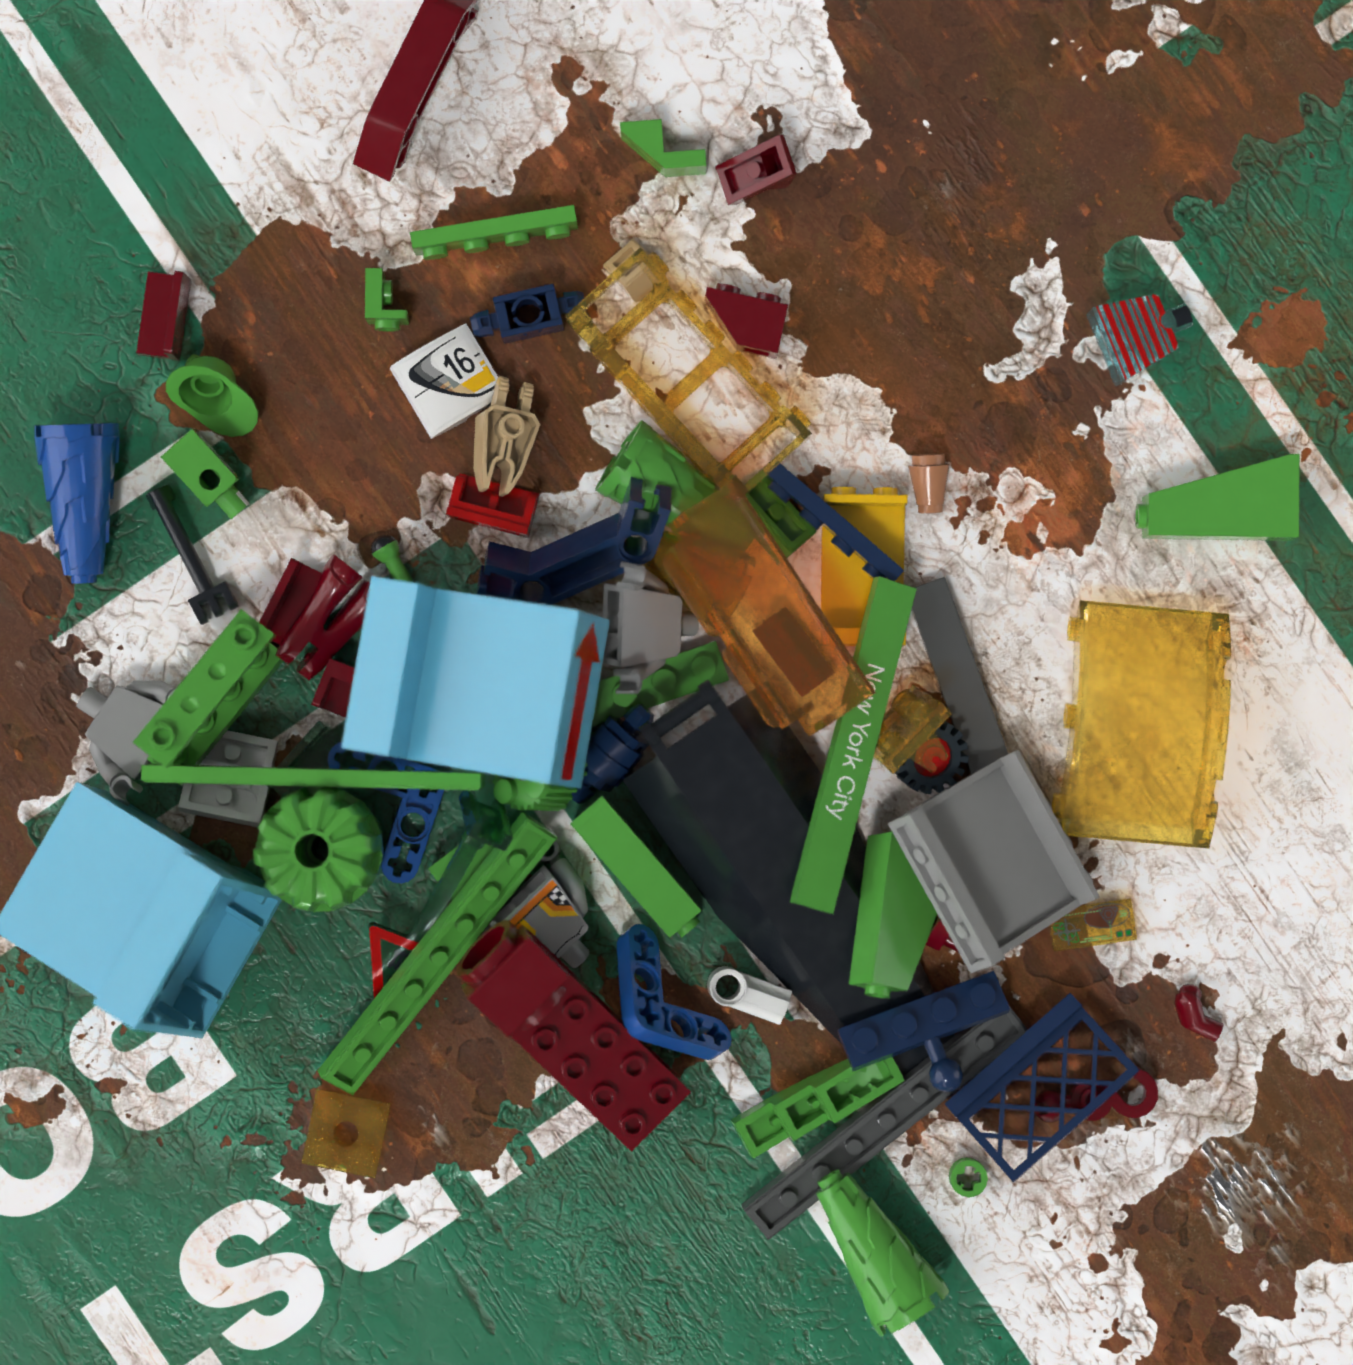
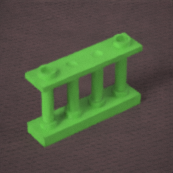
M242 609L237 613L134 739L133 744L149 755L147 760L151 764H161L168 769L170 765H200L282 664L283 661L275 655L278 648L270 643L275 634ZM177 783V784L182 787L185 783Z

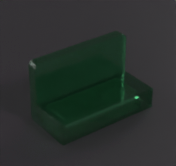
M319 720L277 767L329 768L327 761L328 753L336 743L343 741V738L328 724ZM345 749L344 753L336 752L334 760L338 761L341 766L352 754L353 750ZM266 785L268 788L274 789L282 797L304 787H313Z

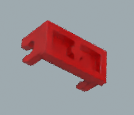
M459 473L454 482L446 515L451 519L529 538L540 493L513 488L509 494L501 497L499 496L500 484L491 481L489 489L480 492L475 477Z

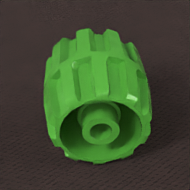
M323 786L301 788L287 794L264 815L258 825L259 835L256 847L253 849L254 864L259 866L265 880L263 885L273 896L279 897L293 906V908L310 912L334 911L352 904L369 890L380 872L384 854L383 831L379 820L376 819L362 800L346 790ZM320 837L324 838L329 847L327 859L320 857L316 851V842Z

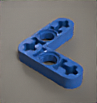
M342 741L336 743L328 753L327 761L329 768H340V763L334 760L336 752L344 753L345 749L341 748ZM353 750V757L365 761V753L367 752ZM373 754L374 758L368 765V769H374L379 762L388 760L395 763L398 770H405V766H410L414 770L437 771L432 767L408 759ZM349 766L347 769H361V768H358V767H355V766ZM374 788L401 797L383 852L384 858L381 868L388 880L400 884L409 882L415 877L419 869L444 789H436L435 792L428 791L426 797L419 796L420 789H407L406 792L398 790V788ZM417 813L423 817L425 826L422 833L411 837L402 832L400 825L405 815ZM395 837L400 838L406 843L419 844L417 852L410 848L408 849L406 861L411 864V868L409 871L402 870L400 876L394 875L393 867L388 864L390 858H397L402 847L401 845H393Z
M635 924L623 932L617 939L621 1018L623 1026L628 1030L629 1034L637 1040L705 1060H712L728 1050L731 1046L732 1038L729 1029L721 1020L663 1002L659 943L654 932L643 924ZM634 973L644 979L647 990L642 989L637 984ZM671 1020L681 1027L683 1037L678 1036L674 1032Z

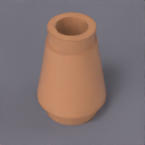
M945 453L912 455V465H908L916 504L918 505V513L943 512L949 463H945Z

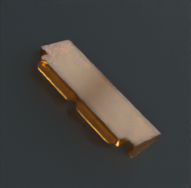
M735 480L685 510L668 524L679 542L665 552L666 556L662 562L663 568L705 632L712 637L720 636L726 645L723 650V659L767 725L773 728L780 726L783 729L798 720L810 737L876 693Z

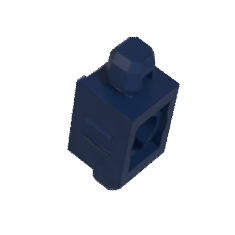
M554 284L493 297L496 312L489 313V310L475 313L470 318L473 334L478 337L494 336V331L500 330L504 344L564 331L561 316L568 315L570 319L587 311L584 294L580 291L563 292L564 297L557 298ZM540 300H547L551 317L550 321H545L544 307ZM525 305H534L541 312L535 322L525 324L517 318L519 310ZM509 307H512L511 312L513 317H515L513 320L517 328L511 329L507 312Z

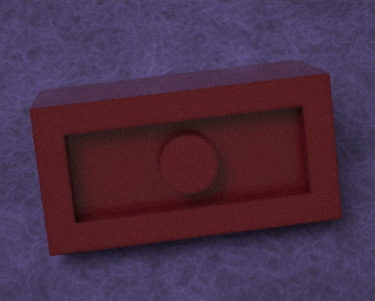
M175 271L174 275L156 272L147 273L136 350L138 355L180 361L191 279L184 272Z
M293 558L290 559L259 621L260 624L275 634L272 641L279 645L308 604L322 574Z

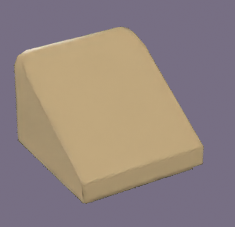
M634 239L602 265L636 303L665 279V273L657 261Z

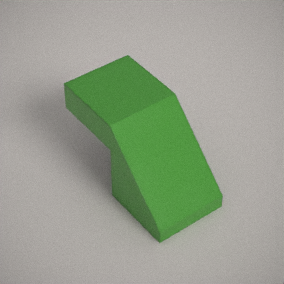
M661 119L620 122L621 140L664 177L706 174L705 149L664 152Z

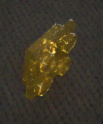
M317 1089L301 1163L376 1178L391 1103ZM348 1121L357 1127L358 1138L354 1143L345 1144L337 1138L336 1127L339 1123Z

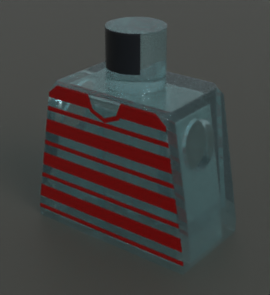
M1157 294L1093 307L1086 314L1115 387L1125 383L1174 353L1179 348L1174 333L1193 326L1191 313L1185 303L1164 310Z

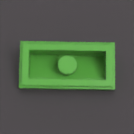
M761 471L736 491L729 500L737 505L745 516L753 522L751 530L756 532L754 539L780 565L817 531L799 515L800 512L789 500L787 503H784L767 488L771 481Z

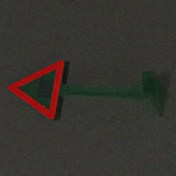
M462 790L459 796L465 823V829L461 834L462 841L409 934L401 933L376 922L369 923L373 999L443 913L478 849H482L486 843L500 850H507L513 839V834L505 804H500L496 798L491 806L477 801L475 790Z

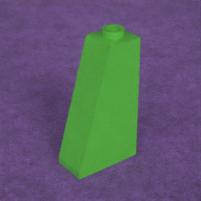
M1300 454L1285 455L1149 493L1142 497V504L1136 505V528L1142 529V539L1291 541L1299 538Z
M601 796L570 823L669 938L676 932L682 938L700 923L696 915L702 911L701 908L605 796Z
M893 832L868 835L849 979V985L865 988V995L876 998H890V992L908 991L937 916L934 906Z

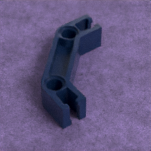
M631 477L619 513L532 552L489 541L485 553V565L481 566L476 595L551 606L623 574L624 568L620 567L621 562L638 565L647 563L656 554L671 512L672 487L656 485L654 494L658 495V502L653 512L649 513L642 510L646 499L642 498V480Z

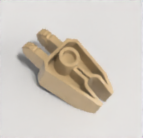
M499 376L495 384L491 406L475 417L474 474L480 492L489 489L495 464L501 470L499 496L501 497L509 494L523 473L540 427L535 414L530 413L534 384L526 382L522 384L518 392L516 409L505 407L509 391V378Z

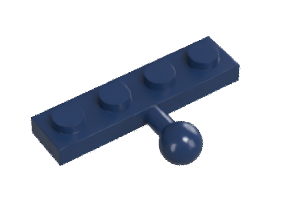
M991 971L838 1029V1036L852 1071L925 1045L932 1062L929 1071L931 1084L941 1092H951L960 1086L963 1072L956 1061L947 1057L940 1039L1009 1013L1010 1007L995 972Z

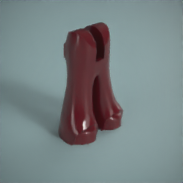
M334 554L327 561L308 604L282 639L275 654L283 662L289 664L300 654L308 642L313 644V647L301 660L296 670L308 681L321 672L327 665L329 658L332 659L349 639L363 627L370 582L362 579L363 577ZM362 579L350 598L327 627L324 628L328 617L335 607Z

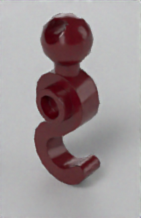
M1138 1068L1140 1072L1133 1078L1143 1087L1142 1098L1137 1103L1128 1104L1116 1092L1086 1120H1100L1110 1112L1111 1108L1127 1118H1139L1147 1115L1155 1107L1158 1100V1087L1154 1078L1148 1072ZM1074 1085L1070 1094L1066 1095L1065 1108L1083 1109L1091 1100V1086ZM1096 1086V1097L1107 1087ZM1055 1090L1042 1091L1036 1096L1035 1106L1039 1103H1045L1046 1107L1060 1108L1061 1094ZM1035 1112L1036 1116L1046 1123L1059 1121L1060 1113Z

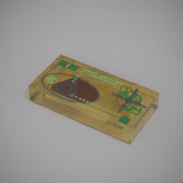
M1131 898L1083 904L1049 925L1053 951L1137 940Z

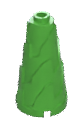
M641 420L620 447L622 448L617 456L614 455L599 479L595 491L622 505L630 478L641 479L642 498L646 499L642 510L650 513L653 512L658 502V495L654 494L656 485L672 487L671 512L666 523L667 527L676 532L683 531L710 546L721 548L731 555L736 550L744 553L756 535V532L751 530L753 522L745 516L737 505L715 488V484L711 479L686 461L681 451L654 431L650 425Z
M836 1169L817 1182L821 1189L816 1192V1195L829 1219L828 1224L843 1253L848 1272L863 1300L871 1324L879 1336H884L886 1327L890 1334L894 1333L932 1310L935 1305L929 1297L937 1292L941 1300L948 1295L950 1290L944 1280L919 1254L904 1233L888 1219L874 1200L865 1194L849 1172L841 1174L839 1169Z

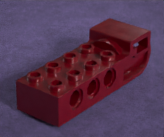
M508 920L498 922L483 933L460 960L456 974L464 981L461 987L467 999L508 1038L512 1037L631 1152L691 1093L681 1076L647 1043L633 1038L623 1026L622 1019L525 926L521 925L517 929Z

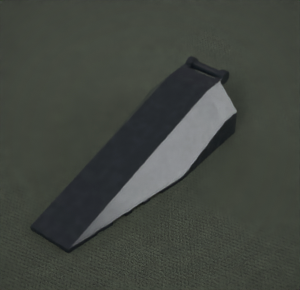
M707 679L697 686L699 691L653 723L650 724L647 721L638 727L657 756L625 778L623 782L718 918L787 989L792 990V994L840 1043L838 1029L935 993L920 960L908 991L890 992V998L870 997L865 995V988L849 985L866 846L857 827H855L834 913L828 914L790 903L822 774L761 685L727 707ZM707 705H710L716 715L667 749L660 738ZM955 1034L941 1038L940 1040L942 1042V1045L946 1043L949 1039H951ZM925 1045L893 1056V1059L902 1076H904L929 1055Z

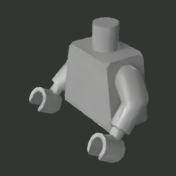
M621 562L620 567L624 568L622 581H617V584L604 583L603 618L609 619L610 622L603 663L625 667L624 669L613 670L614 676H620V686L618 689H615L616 694H638L642 688V681L664 666L666 658L679 655L681 636H695L697 634L699 619L694 611L682 612L681 597L669 595L668 585L652 572L645 569L644 566Z
M133 681L127 687L117 685L108 698L92 687H88L76 705L78 709L94 718L85 733L87 738L91 740L89 751L100 775L110 786L111 796L126 806L130 805V802L126 800V794L129 789L133 788L139 793L143 790L142 786L134 781L141 780V765L151 764L147 760L149 755L134 745L133 741L176 689V687L163 681Z

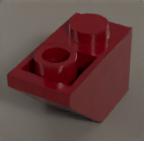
M718 283L716 289L707 287L705 303L735 350L777 359L788 304L780 303L781 297L769 293L758 292L756 297L740 294V288L728 284Z

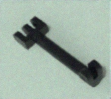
M167 484L145 495L152 510H157L199 592V595L188 599L199 623L204 625L209 622L208 615L202 607L206 604H209L216 618L224 615L223 609L217 600L222 596L231 611L238 608L237 600L227 581L214 587L171 501L176 499V496L170 485Z

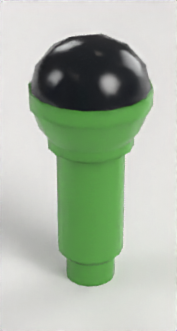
M381 535L374 539L371 544L372 555L382 564L386 565L392 578L399 581L413 582L399 557L398 541L391 535Z

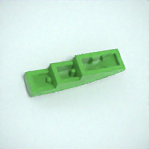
M893 1057L856 1071H852L850 1063L846 1059L765 1099L730 1121L748 1154L754 1159L787 1138L795 1141L828 1120L833 1123L838 1122L905 1080Z

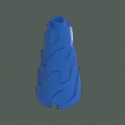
M119 423L34 426L38 465H42L46 501L50 502L55 544H59L63 574L71 576V583H96L97 575L104 573L106 543H109L110 499H113L115 463L119 462Z

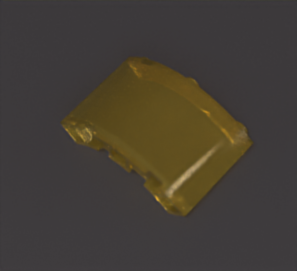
M1079 600L1076 617L1070 616L1067 625V641L1073 642L1072 703H1066L1064 708L1063 728L1069 729L1061 793L1054 792L1052 800L1054 815L1056 818H1059V824L1068 836L1209 849L1219 806L1218 801H1215L1214 789L1216 780H1223L1229 729L1231 680L1224 679L1226 661L1231 658L1229 614Z

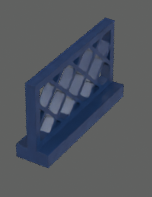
M1069 993L949 1099L945 1105L1012 1182L1015 1183L1137 1075L1140 1070L1086 1012L1078 1000ZM1081 1021L1094 1033L1093 1050L1068 1048L1069 1032ZM1064 1037L1063 1048H1053ZM1099 1039L1110 1051L1098 1050ZM1045 1053L1063 1054L1062 1078L1037 1076L1038 1059ZM1068 1054L1093 1056L1092 1080L1067 1078ZM1098 1056L1116 1057L1127 1070L1115 1081L1097 1080ZM1032 1066V1076L1021 1075ZM1013 1081L1031 1082L1030 1106L1006 1104V1089ZM1037 1082L1061 1084L1060 1108L1035 1106ZM1066 1084L1091 1086L1090 1103L1083 1109L1065 1108ZM1096 1086L1107 1087L1096 1097ZM1001 1093L1000 1104L990 1103ZM983 1108L1000 1109L999 1133H982L970 1119ZM1005 1110L1030 1111L1028 1136L1004 1134ZM1035 1112L1060 1113L1059 1130L1052 1137L1034 1136ZM1065 1114H1075V1116L1064 1125ZM987 1139H998L997 1151ZM1004 1140L1028 1141L1027 1159L1013 1170L1003 1159ZM1033 1142H1045L1033 1153Z

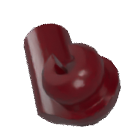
M1193 984L1183 985L1180 987L1179 993L1176 994L1174 1001L1180 1024L1184 1028L1216 1042L1221 1035L1224 1024L1204 1015L1200 1000L1202 992L1197 986Z

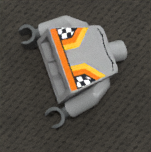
M555 840L552 844L555 846L554 853L549 857L543 856L540 859L541 862L550 864V869L543 865L509 898L490 922V926H487L482 934L498 922L504 920L510 921L517 929L523 925L558 958L561 957L570 967L576 968L589 955V949L579 940L589 928L583 920L588 911L583 881L568 860L560 858L561 849Z

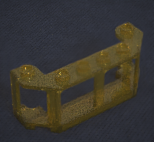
M639 248L565 315L567 323L588 344L590 352L694 466L711 479L715 486L717 485L726 494L728 499L737 506L757 484L802 443H806L810 439L812 433L808 430V427L811 425V422L797 406L794 405L789 410L785 405L780 406L778 404L781 397L767 381L759 384L749 373L753 369L750 362L738 350L732 354L722 344L725 336L719 328L710 320L704 324L694 313L697 306L683 290L675 293L669 286V281L665 276L669 268L663 260L653 251L647 255ZM638 264L650 279L653 289L611 329L603 334L585 311L633 266ZM664 303L669 304L710 349V353L665 396L659 398L614 348L658 306ZM723 367L728 368L765 407L769 413V418L727 458L718 462L673 412L716 371ZM786 428L796 436L786 448L745 485L736 475L734 476L731 473L738 464L777 429Z

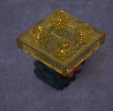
M912 685L909 689H905L895 696L891 702V708L884 714L873 760L890 773H895L896 777L917 792L920 790L924 794H932V789L937 793L944 791L943 785L945 783L949 786L957 783L952 777L955 773L962 777L965 770L960 767L961 762L968 763L969 756L963 753V750H967L968 746L967 742L961 739L963 737L962 733L946 721L952 713L940 701L917 686Z

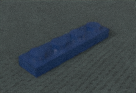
M778 461L767 472L766 477L771 481L767 488L784 503H787L790 498L803 508L799 515L817 531L823 526L832 533L834 537L830 542L848 558L853 553L866 563L862 570L872 579L880 576L896 581L904 570Z

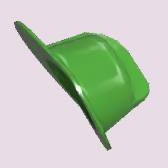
M192 354L187 359L185 366L172 371L166 380V392L169 398L207 428L218 434L229 437L243 436L251 432L258 422V409L254 400L236 384L235 374L230 365L224 360L213 356Z

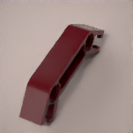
M479 0L423 1L366 117L353 160L354 165L389 182L395 175V169L403 166L415 129L460 38L476 19L478 10L474 9L473 6Z

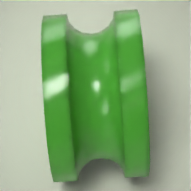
M960 1158L952 1164L949 1170V1182L955 1192L961 1196L975 1197L982 1193L987 1186V1172L982 1164L974 1158ZM967 1166L973 1167L972 1171L975 1174L979 1172V1180L972 1181L971 1188H963L964 1183L962 1181L957 1183V1174H964L965 1167Z

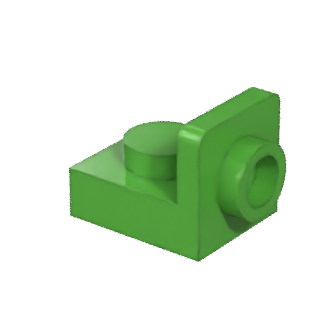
M365 268V319L367 323L374 324L377 331L386 332L399 331L400 325H409L407 310H385V305H392L393 301L392 280H385L382 268Z

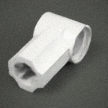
M729 966L716 968L711 972L707 981L708 992L715 1002L778 1025L781 1024L786 1014L792 994L790 989L740 972ZM725 975L734 976L738 982L737 991L730 997H721L716 992L717 981Z

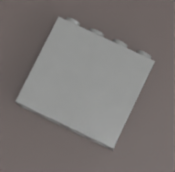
M1019 750L994 760L888 823L970 973L994 966L1005 958L1004 954L1077 907L1100 897L1093 885L1092 877L1084 869L1073 849L1071 839L1064 833L1053 813L1051 803L1043 795L1032 775L1031 767L1023 759Z

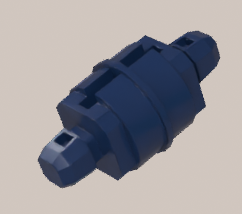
M642 704L633 706L624 715L625 721L618 717L609 716L605 722L602 721L593 733L590 734L585 762L587 766L584 768L587 775L583 777L581 789L577 788L576 793L572 792V800L577 804L587 802L597 792L595 787L601 791L611 792L615 786L618 787L628 774H632L633 768L644 756L643 752L649 746L648 742L639 735L641 732L638 729L639 726L647 721L650 724L653 722L654 714Z

